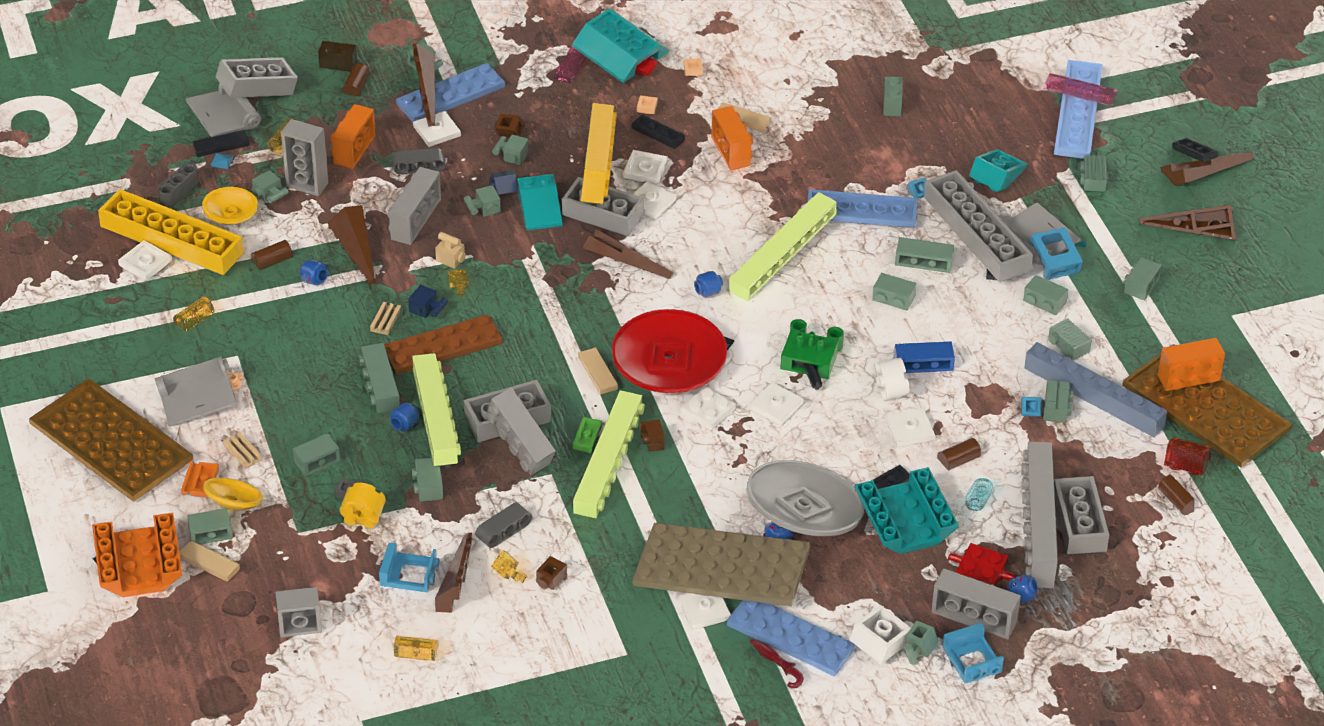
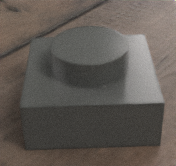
M341 478L335 490V498L344 499L347 488L349 486L353 487L355 483H360V481Z

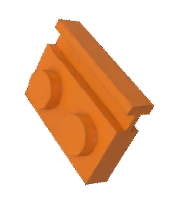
M190 461L181 489L182 495L191 494V496L209 498L205 494L203 486L206 480L217 478L219 464L206 462L196 464Z

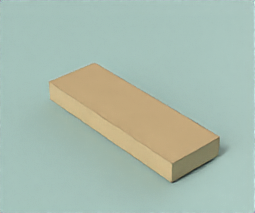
M722 102L718 107L719 109L733 106L734 110L739 113L741 122L751 129L764 132L770 123L771 117L731 104Z
M596 347L578 352L579 360L600 395L618 390L617 382Z
M191 540L179 552L180 559L226 582L240 570L238 563Z

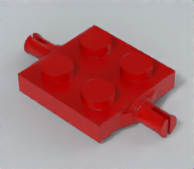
M973 543L969 544L962 556L952 552L948 556V560L959 563L956 573L989 585L996 586L1001 579L1009 581L1016 576V574L1004 571L1008 555Z

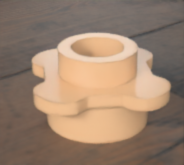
M227 373L232 390L239 389L242 386V373Z

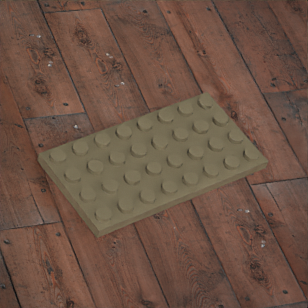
M654 523L633 577V586L792 607L811 545L810 542Z

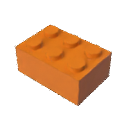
M354 104L347 111L343 121L339 122L338 128L330 136L333 164L350 169L356 166L376 137L374 109Z
M733 106L712 110L711 138L730 171L750 166L751 158H753L751 150L753 138L751 134H748L745 123L741 122L739 113L734 110Z
M1217 338L1164 347L1161 352L1158 377L1166 391L1220 381L1225 352Z

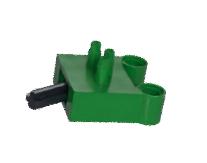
M792 320L790 323V333L781 354L780 369L806 374L811 387L819 390L823 385L821 378L829 379L838 351L843 348V329L836 326L830 327L827 330V337L815 335L813 331L808 334L807 323L804 320Z

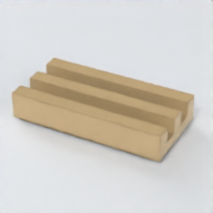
M383 302L370 326V331L389 335L401 312V305L394 307L392 303L387 305V302ZM391 312H393L386 328L383 329L384 325L388 321V317L390 316Z
M241 432L237 434V437H230L229 441L227 439L224 440V446L244 468L262 460L261 454ZM234 444L237 446L240 452L247 457L249 461H246V459L236 450V448L233 446Z

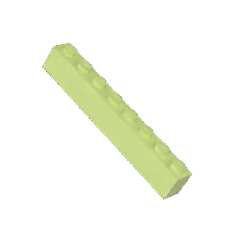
M819 192L810 198L808 203L803 208H800L792 219H789L781 229L777 230L775 235L770 240H767L759 251H756L747 262L742 264L736 273L730 276V292L746 301L753 297L836 215V201Z
M435 353L412 356L413 373L434 466L457 464V455H461L460 443H458L457 431H455V422L452 419V409L449 403V396L447 395L446 384H444V375L441 372V362L437 361Z
M619 391L573 499L574 514L597 518L599 511H603L604 499L609 497L610 485L616 480V470L621 468L622 456L626 455L628 442H631L633 439V430L638 427L639 415L644 413L645 404L642 403V395Z

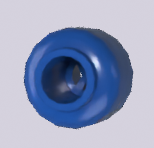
M307 260L300 269V277L305 283L315 286L321 285L328 277L327 267L322 262Z
M714 271L699 274L694 281L695 291L703 297L720 293L721 286L723 285L722 277Z
M402 403L391 412L390 422L396 430L408 431L419 422L418 409L409 403Z
M772 521L764 527V537L788 540L793 538V531L783 528Z
M1024 574L1010 579L1006 590L1021 595V604L1036 597L1038 585L1033 577Z

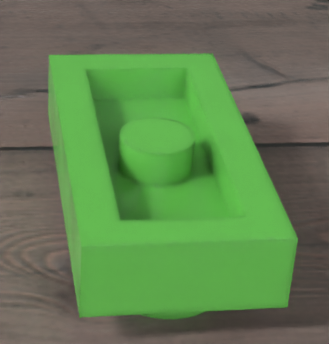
M583 417L573 442V450L587 453L593 452L602 427L601 420Z

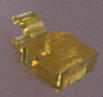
M466 269L447 271L450 289L456 288L457 297L465 296L464 287L469 286Z
M504 550L500 552L491 566L505 579H509L511 576L516 582L519 580L521 583H524L528 577L516 568L519 562Z

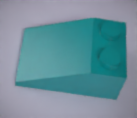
M995 149L975 158L969 177L973 178L976 183L985 184L992 191L999 192L1007 189L1025 170L1028 163L999 149Z
M554 175L517 178L518 198L526 231L563 226Z

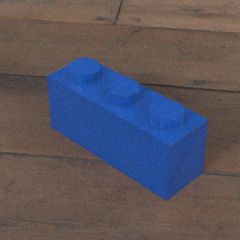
M952 341L895 344L894 358H902L906 369L905 373L954 370L955 356Z

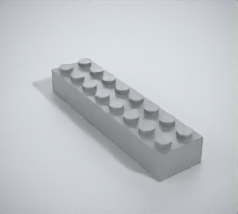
M957 170L925 181L924 198L999 282L1032 270L1033 254Z
M1028 442L1027 450H1023V461L1025 463L1021 464V475L1025 476V478H1022V489L1025 490L1022 494V504L1026 505V507H1023V519L1026 520L1023 525V533L1027 535V537H1024V549L1028 550V552H1025L1024 559L1025 564L1028 565L1025 568V574L1036 580L1038 588H1054L1058 561L1052 443Z

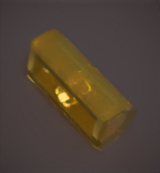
M292 118L286 119L267 141V146L272 152L277 154L283 152L281 131Z
M203 296L174 315L173 322L183 330L188 331L213 314L214 306L207 297Z
M396 635L394 657L435 661L439 642L436 639Z

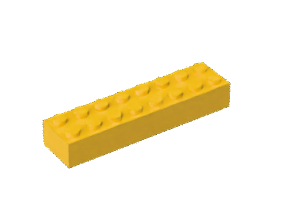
M593 103L581 196V201L603 204L604 197L608 196L617 112H613L614 105Z
M121 189L98 210L101 227L138 242L145 240L168 254L224 275L244 254L242 236Z

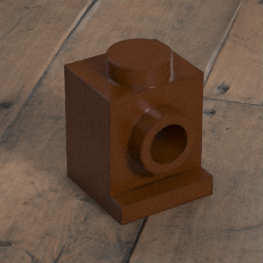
M500 113L499 119L495 122V130L499 136L511 137V135L521 137L525 127L521 117L517 115Z
M660 419L640 422V436L643 444H647L649 452L664 450V433Z
M549 556L536 570V582L542 589L550 588L554 590L562 580L567 579V564L552 556Z

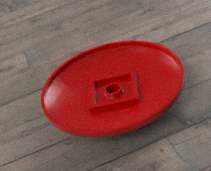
M661 309L640 314L626 322L615 335L612 344V357L620 374L634 385L654 392L681 393L706 385L721 372L727 358V345L721 331L708 319L689 311Z

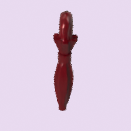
M754 639L750 640V643L753 644L754 648L765 659L782 667L786 676L790 674L796 678V682H789L787 687L798 688L802 685L804 677L794 667L796 663L785 661L770 646Z

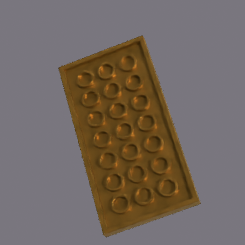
M1161 353L1123 380L1122 386L1167 410L1166 416L1240 468L1292 429L1290 422L1222 376L1220 381L1166 391L1158 377Z
M90 378L29 418V422L33 427L133 502L193 460L191 452Z

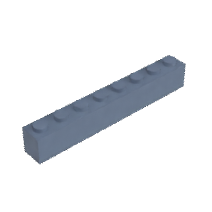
M1038 342L1026 352L1024 369L1047 381L1069 382L1073 395L1152 437H1155L1165 427L1167 410Z

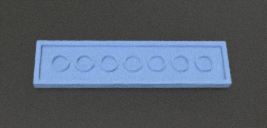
M1068 60L1054 155L1084 159L1085 155H1090L1103 64Z

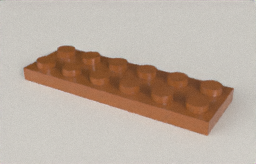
M489 314L390 342L384 344L390 366L394 374L398 375L413 370L412 356L435 353L437 361L442 362L503 343L500 333Z

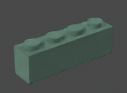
M384 343L362 346L361 355H358L360 366H364L362 368L363 378L368 380L366 381L367 392L372 394L370 395L371 406H375L377 413L393 411L400 405Z

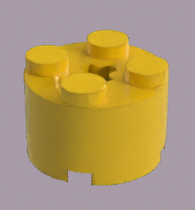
M355 483L353 487L349 486L340 507L344 522L348 525L360 524L368 529H373L379 521L386 501L382 492L379 494L375 491L376 487L366 483Z

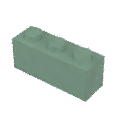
M899 237L895 265L950 273L954 245Z

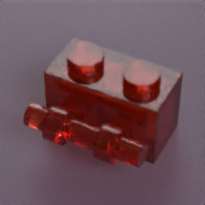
M1172 437L1167 444L1164 465L1169 466L1172 470H1184L1192 475H1202L1207 469L1208 459L1210 460L1212 452H1210L1211 447Z

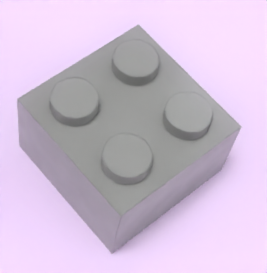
M317 587L276 592L280 638L322 633Z

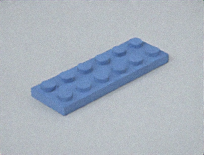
M488 63L437 82L435 83V114L505 87V81ZM420 89L396 98V104L412 122L426 118Z
M809 189L807 203L818 192L836 201V215L830 221L915 228L918 198Z
M743 600L727 620V626L834 677L855 650L854 643L767 603Z

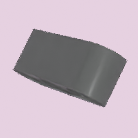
M439 148L397 151L392 156L393 170L399 175L416 173L419 167L441 172L446 166L444 151Z
M183 164L159 185L160 205L165 207L175 205L199 183L196 164Z
M515 502L480 524L475 531V536L489 548H494L528 526L533 516L518 502Z

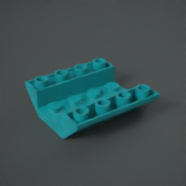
M610 8L587 22L572 43V47L622 83L635 76L636 66L648 57L653 56L658 60L669 53V49Z
M929 467L910 471L909 482L877 489L873 480L854 484V488L883 546L899 554L937 546L959 528V524Z

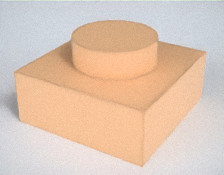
M701 58L683 59L685 76L703 75Z
M640 96L637 112L655 114L658 98Z

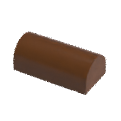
M356 63L353 66L342 87V94L360 95L370 76V70L365 64Z
M282 240L251 253V260L259 270L293 257L292 249L287 240Z
M970 438L938 452L937 459L949 471L980 457L981 448L975 438Z
M1171 474L1164 477L1160 481L1158 489L1183 515L1193 513L1195 499Z

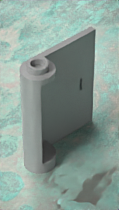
M219 84V91L186 98L187 104L211 137L251 129L258 126L261 122V116L247 97L230 98L221 84Z
M1035 203L1013 218L1008 213L999 215L1000 219L1033 254L1032 259L1039 265H1043L1035 247L1029 244L1031 236L1035 233H1043L1056 228H1066L1074 245L1080 242V238L1038 203ZM1064 241L1045 245L1051 256L1061 254L1067 250Z
M221 356L155 378L169 427L236 405L227 371L230 370L227 359L223 360Z

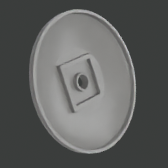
M778 460L760 465L748 478L747 495L755 509L768 520L788 530L812 536H835L851 531L862 520L864 506L854 486L841 475L825 467L804 461Z

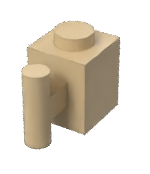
M440 232L438 239L442 241L435 248L436 261L455 269L466 257L464 244L461 243L460 239Z

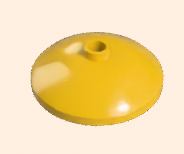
M223 187L205 196L202 209L209 219L220 224L234 225L252 218L257 212L258 201L248 190L238 187Z
M211 478L206 480L203 486L205 494L214 503L227 508L228 511L254 508L261 504L263 500V494L259 489L236 479Z

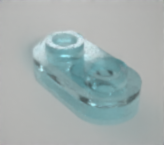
M979 478L974 481L965 498V505L968 509L979 511L984 508L993 492V483L989 479Z

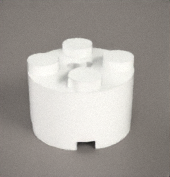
M902 358L874 363L875 372L878 374L875 380L877 387L882 388L880 394L883 401L910 393Z

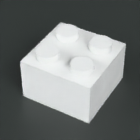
M879 605L855 623L850 641L882 664L904 648L907 644L906 634L911 627Z

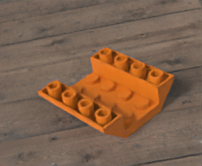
M173 512L153 515V527L114 532L113 522L92 524L101 588L121 597L162 592L183 575Z

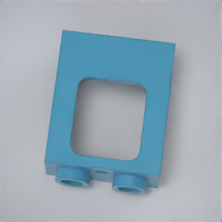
M1056 228L1043 233L1038 232L1031 236L1029 244L1035 247L1045 267L1043 272L1045 279L1051 280L1080 272L1083 261L1066 228ZM1064 241L1069 252L1054 256L1049 255L1045 247L1046 244Z
M388 543L379 571L380 586L428 593L430 585H434L435 582L434 571L438 570L440 558H437L436 549H433L431 557L398 553L397 543ZM404 565L427 567L424 583L399 580L402 567Z
M982 623L944 634L943 650L964 683L996 675L1002 672L1004 657H996L984 638L985 628ZM979 651L986 659L985 662L965 668L959 657Z

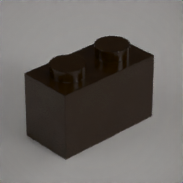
M322 41L318 50L319 68L351 72L353 66L357 63L356 45Z

